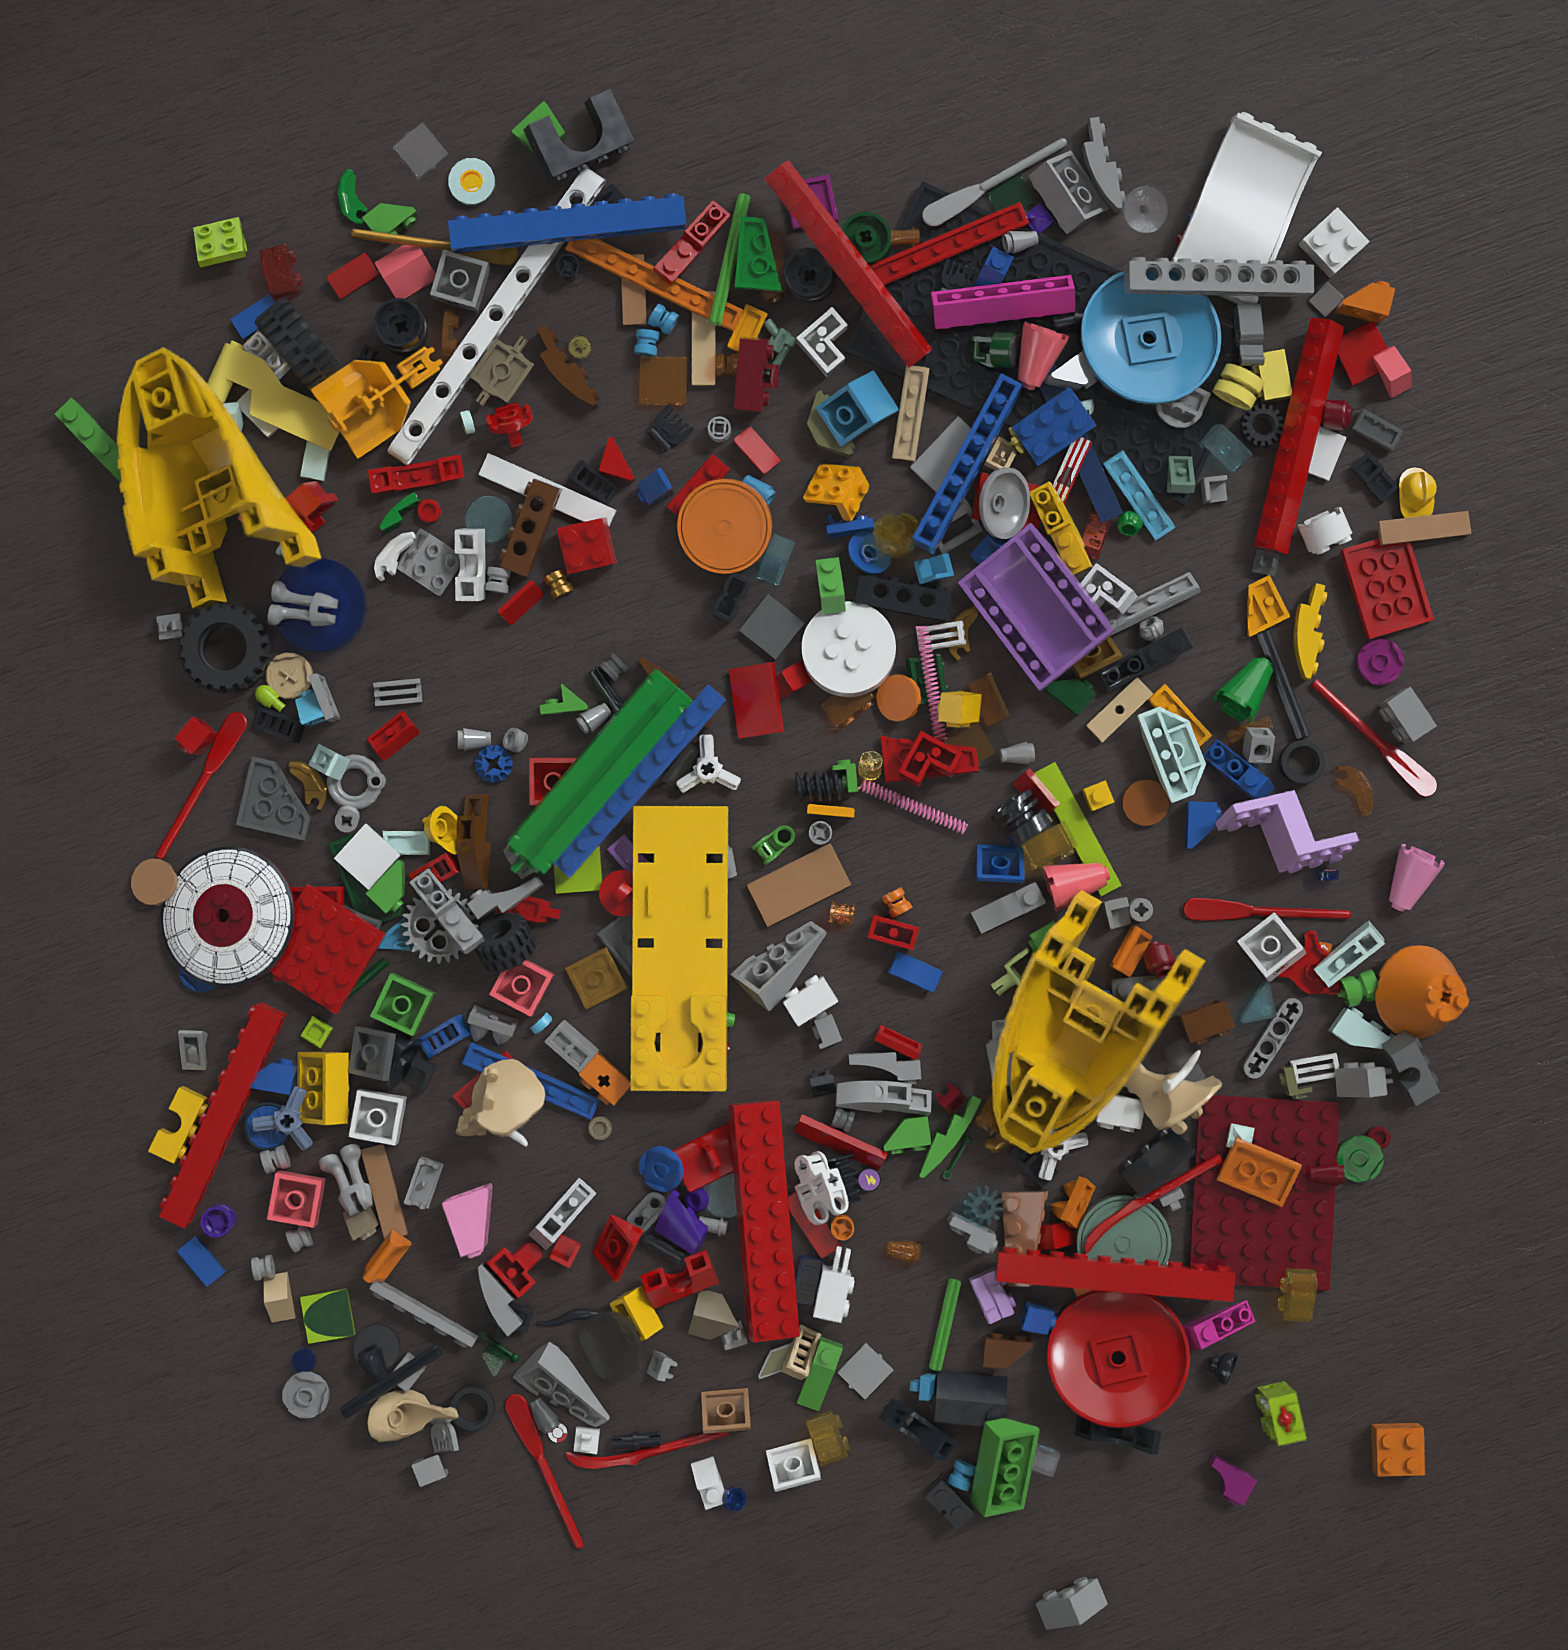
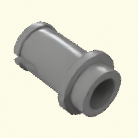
M700 1216L699 1220L708 1228L707 1232L718 1234L719 1237L726 1235L728 1221H724V1218L716 1220Z

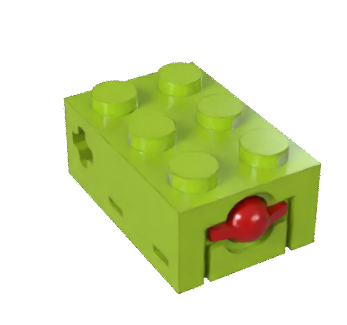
M1285 1381L1257 1387L1258 1394L1255 1395L1258 1409H1261L1264 1416L1260 1418L1262 1429L1266 1431L1267 1436H1270V1439L1274 1440L1278 1446L1306 1440L1296 1392Z

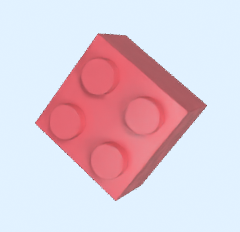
M527 960L514 969L501 972L489 995L531 1017L534 1015L555 974Z
M282 1170L276 1172L267 1220L311 1228L317 1226L326 1178Z

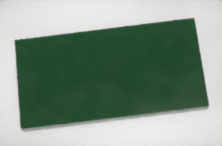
M356 833L328 843L334 858ZM335 860L355 911L379 919L382 923L406 914L403 905L395 913L392 911L385 913L366 895L369 890Z

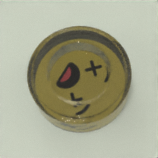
M575 335L568 342L569 353L576 359H584L591 352L590 340L584 335Z

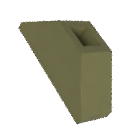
M820 390L816 394L807 422V429L817 448L849 458L853 456L852 449L855 448L853 441L840 447L815 408L829 398L828 394L824 395L822 390Z

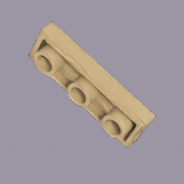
M1136 677L1086 727L1102 743L1153 693ZM1116 706L1123 708L1122 714L1116 713Z

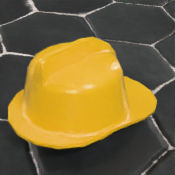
M1420 468L1407 469L1399 479L1400 509L1404 518L1428 516L1433 513L1436 482L1432 476Z
M439 806L435 808L432 814L422 820L425 835L430 841L441 845L448 852L458 854L457 815L448 807Z

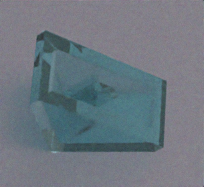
M774 534L766 550L757 577L779 586L796 542Z
M1262 981L1237 1020L1245 1024L1277 1017L1269 983Z

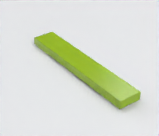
M1053 762L1035 772V775L1060 803L1054 809V812L1082 864L1101 863L1102 867L1107 866L1110 880H1107V886L1097 890L1100 897L1122 886L1057 764Z

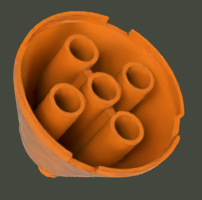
M1414 945L1400 949L1385 962L1379 972L1378 990L1375 989L1376 1007L1382 1021L1397 1035L1406 1030L1411 1037L1416 1036L1418 1039L1431 1037L1451 1023L1468 1006L1469 998L1460 976L1451 961L1435 948Z

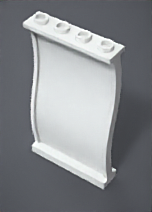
M1241 112L1234 115L1209 170L1190 221L1170 262L1189 258L1192 259V262H1200L1202 259H1214L1215 263H1223V260L1235 259L1237 263H1246L1248 260H1260V264H1269V261L1275 260L1301 193L1322 152L1316 150L1317 147L1309 142L1302 143L1295 140L1296 137L1290 133H1281L1274 130L1275 127L1269 123H1259L1253 120L1254 117L1248 113ZM1192 271V278L1200 282L1199 273ZM1215 272L1216 280L1223 282L1222 274ZM1238 272V279L1245 283L1246 276ZM1261 273V279L1265 282L1268 275ZM1221 296L1236 304H1256L1259 299L1258 296Z

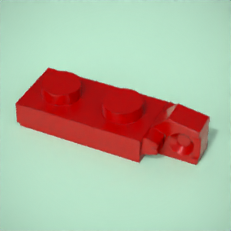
M528 896L508 912H513V914L519 913L520 916H524L525 920L547 923L548 917L560 919L562 910L550 908L551 902L544 899ZM499 907L495 909L494 914H502Z

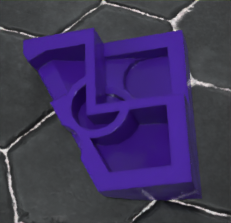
M674 1190L661 1212L655 1231L694 1255L703 1245L708 1228L695 1216V1212L690 1206L686 1209L677 1199L680 1194Z

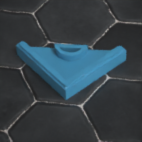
M405 917L386 932L387 935L379 948L412 951L415 945H406L410 936L402 935V933L408 931L407 927L401 926L402 923L408 922Z

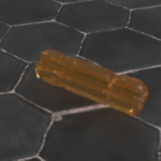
M1269 717L1259 719V722L1253 721L1239 726L1238 730L1235 728L1228 730L1227 738L1232 744L1239 742L1240 738L1244 740L1246 727L1269 728L1272 730V722Z

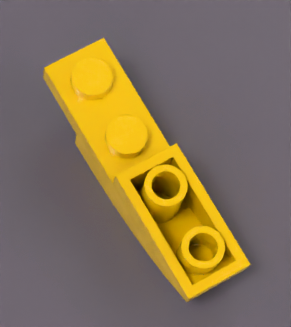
M1047 482L1030 491L1032 501L1047 533L1051 535L1061 559L1074 576L1092 568L1093 566L1084 549L1085 544L1051 482Z
M1318 583L1312 585L1308 604H1299L1295 615L1294 650L1298 669L1304 680H1309L1311 676L1316 675L1318 669V662H1315L1317 653H1321L1324 646V640L1321 639L1323 633L1314 631V628L1319 627L1321 615L1318 614L1320 605L1324 606L1327 598V592H1324L1325 585Z

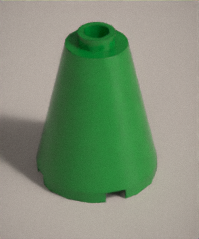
M1264 657L1253 658L1216 691L1213 696L1214 702L1217 704L1219 701L1223 705L1221 710L1230 717L1240 722L1248 719V723H1251L1257 715L1273 673L1271 662Z

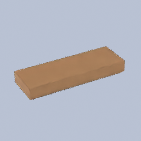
M632 254V256L645 262L644 254ZM621 278L623 326L647 325L646 290Z

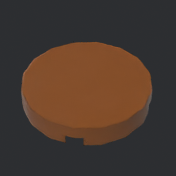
M1150 779L1139 780L1132 783L1125 790L1122 798L1123 810L1126 817L1133 823L1141 826L1153 825L1160 822L1166 815L1169 808V798L1164 788L1158 782Z

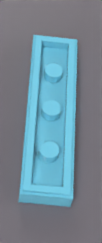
M1123 450L1103 463L1135 512L1141 517L1155 541L1175 528V525Z

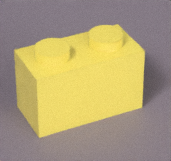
M1285 349L1264 352V365L1251 366L1252 373L1264 381L1260 393L1256 395L1257 398H1261V403L1289 399L1292 394Z

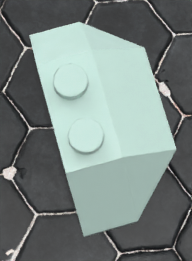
M1157 707L1137 715L1143 740L1159 781L1170 802L1173 803L1194 795L1206 763L1189 720L1162 707Z

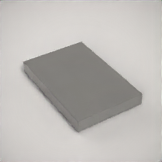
M959 416L910 467L936 493L971 430Z

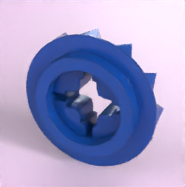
M497 745L487 746L482 749L475 760L478 775L483 780L491 783H497L506 779L511 773L513 766L509 752ZM500 755L497 763L502 770L493 768L487 772L490 764L485 758L494 760Z

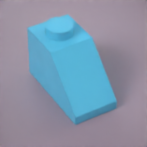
M313 689L300 693V698L295 699L301 724L310 727L325 721Z

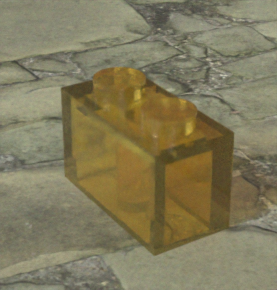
M1062 821L1030 838L1021 846L1032 867L1035 869L1040 866L1041 870H1043L1044 866L1054 864L1052 859L1058 856L1064 859L1075 853L1073 848L1077 846V843L1066 822Z
M1286 1268L1285 1278H1281V1292H1283V1295L1278 1297V1311H1282L1283 1321L1312 1322L1318 1285L1315 1270Z

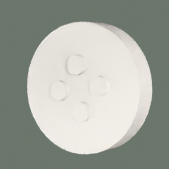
M848 601L845 602V612L822 614L821 610L811 619L802 639V658L808 675L821 689L836 696L856 697L875 690L889 676L895 661L896 643L893 630L882 614L868 605Z

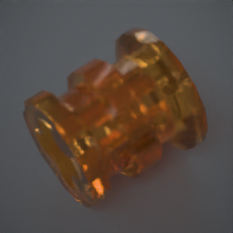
M832 901L829 922L833 923L834 920L839 921V924L848 922L849 926H852L855 903H852L851 906H846V903L839 905Z

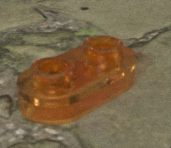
M444 310L442 356L452 357L453 352L458 348V338H454L455 329H459V315H455V310Z

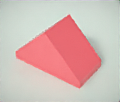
M1391 346L1372 356L1390 398L1412 388V371L1395 346Z

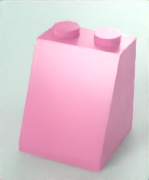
M491 1183L449 1197L442 1203L461 1257L467 1255L469 1259L482 1254L481 1252L484 1251V1247L488 1244L493 1188Z

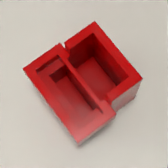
M317 481L303 483L285 498L312 534L326 523L321 515L339 501L334 493L327 494Z

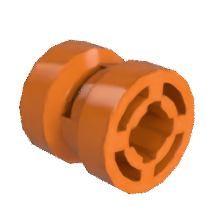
M902 887L881 897L884 904L888 905L892 918L912 908L910 902L904 897L905 892Z
M841 1214L834 1217L831 1221V1232L838 1240H847L854 1233L853 1221L847 1215Z

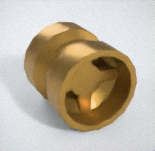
M564 568L543 578L546 585L551 586L550 594L553 600L574 591L572 584L566 579L567 574Z

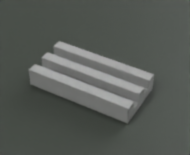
M420 678L373 683L376 707L423 702ZM416 684V688L381 692L379 689L381 687ZM417 693L416 698L385 701L380 699L381 696Z

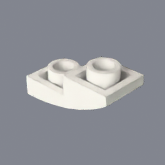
M257 331L243 345L247 352L264 359L278 380L290 369L260 331Z

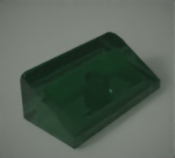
M490 1344L486 1346L482 1353L484 1361L495 1378L508 1356Z

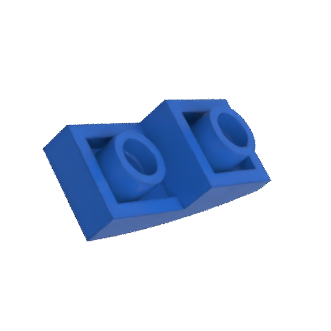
M898 951L888 970L889 974L905 982L912 983L930 993H934L943 972Z

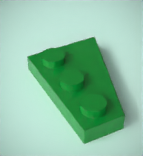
M741 216L735 279L736 289L782 292L764 218Z

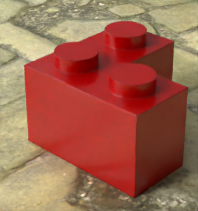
M920 731L898 772L899 778L920 787L930 768L952 778L962 759L963 753Z

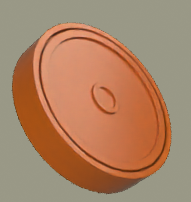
M717 479L697 487L685 499L678 516V537L687 556L701 568L714 573H734L751 566L764 554L772 536V516L765 499L752 486L735 479Z

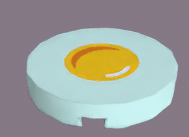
M466 158L459 161L451 169L449 188L452 195L463 204L479 205L486 202L494 191L495 176L491 167L484 161L477 158Z

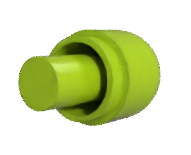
M260 685L255 690V698L265 707L271 708L272 706L281 712L286 706L278 699L279 695L270 686Z

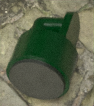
M995 332L993 337L969 336V340L973 341L972 360L974 362H980L988 367L1012 369L1019 365L1022 339L1018 333ZM983 342H991L990 352H983Z

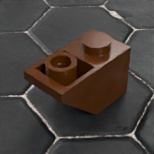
M990 1332V1336L984 1335L982 1365L983 1367L1007 1369L1032 1348L1033 1343L1031 1339H1027V1335L1014 1334L1013 1338L1004 1337V1333Z

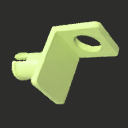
M1028 947L1006 962L1005 967L1008 973L991 984L994 990L997 989L996 993L999 996L1015 984H1020L1022 978L1012 964L1029 952Z

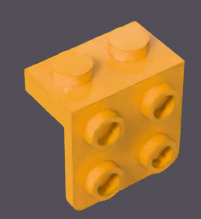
M821 464L818 466L803 498L807 503L836 505L843 520L852 521L859 510L864 495L868 492L869 484L860 467Z

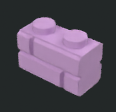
M995 1268L969 1278L988 1324L1014 1314L1012 1307L1016 1306L1011 1293L1006 1294L1003 1288L1007 1283L995 1280Z

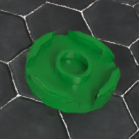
M1355 1135L1347 1138L1339 1146L1337 1163L1338 1165H1344V1173L1347 1179L1354 1182L1370 1181L1380 1173L1383 1167V1152L1380 1145L1374 1139L1364 1135Z

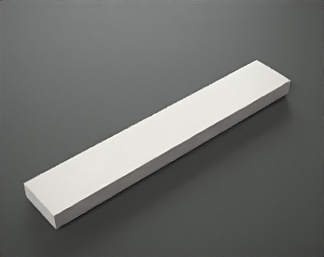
M489 453L479 472L480 476L524 495L527 483L529 481L532 482L533 478L562 489L555 509L583 522L607 517L610 527L616 513L615 509ZM540 498L534 499L543 504V501Z

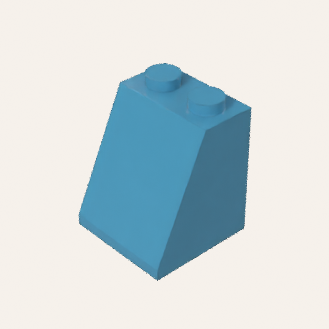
M874 370L850 382L815 407L840 447L878 425L899 410Z

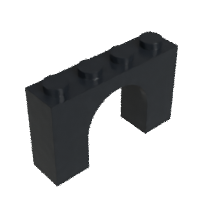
M611 89L590 97L584 103L595 125L597 135L595 145L589 151L578 152L565 146L560 140L549 116L530 123L523 129L547 182L553 179L559 182L569 177L568 172L575 170L576 173H579L589 168L588 164L593 161L599 164L608 160V155L613 152L619 155L630 149L629 145L635 140Z

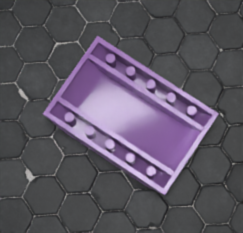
M1032 523L1028 524L958 582L1039 691L1043 690L1115 632L1104 613L1058 553Z

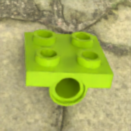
M239 217L193 228L200 268L246 257L247 246Z

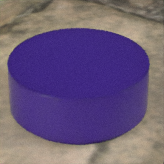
M702 1188L692 1193L687 1192L685 1197L687 1207L690 1206L694 1212L703 1211L709 1205V1196Z

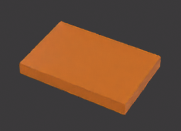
M1236 1137L1217 1175V1180L1282 1207L1302 1166L1300 1163Z

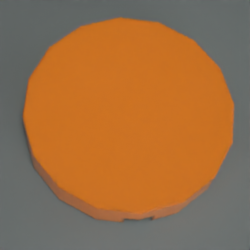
M899 674L887 677L877 691L878 708L889 720L896 722L909 720L918 711L917 708L921 702L920 689L913 679L905 675Z

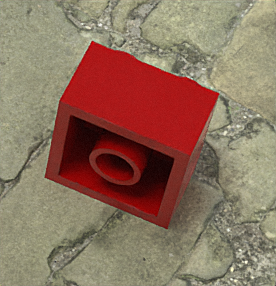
M607 517L557 528L567 574L617 563Z

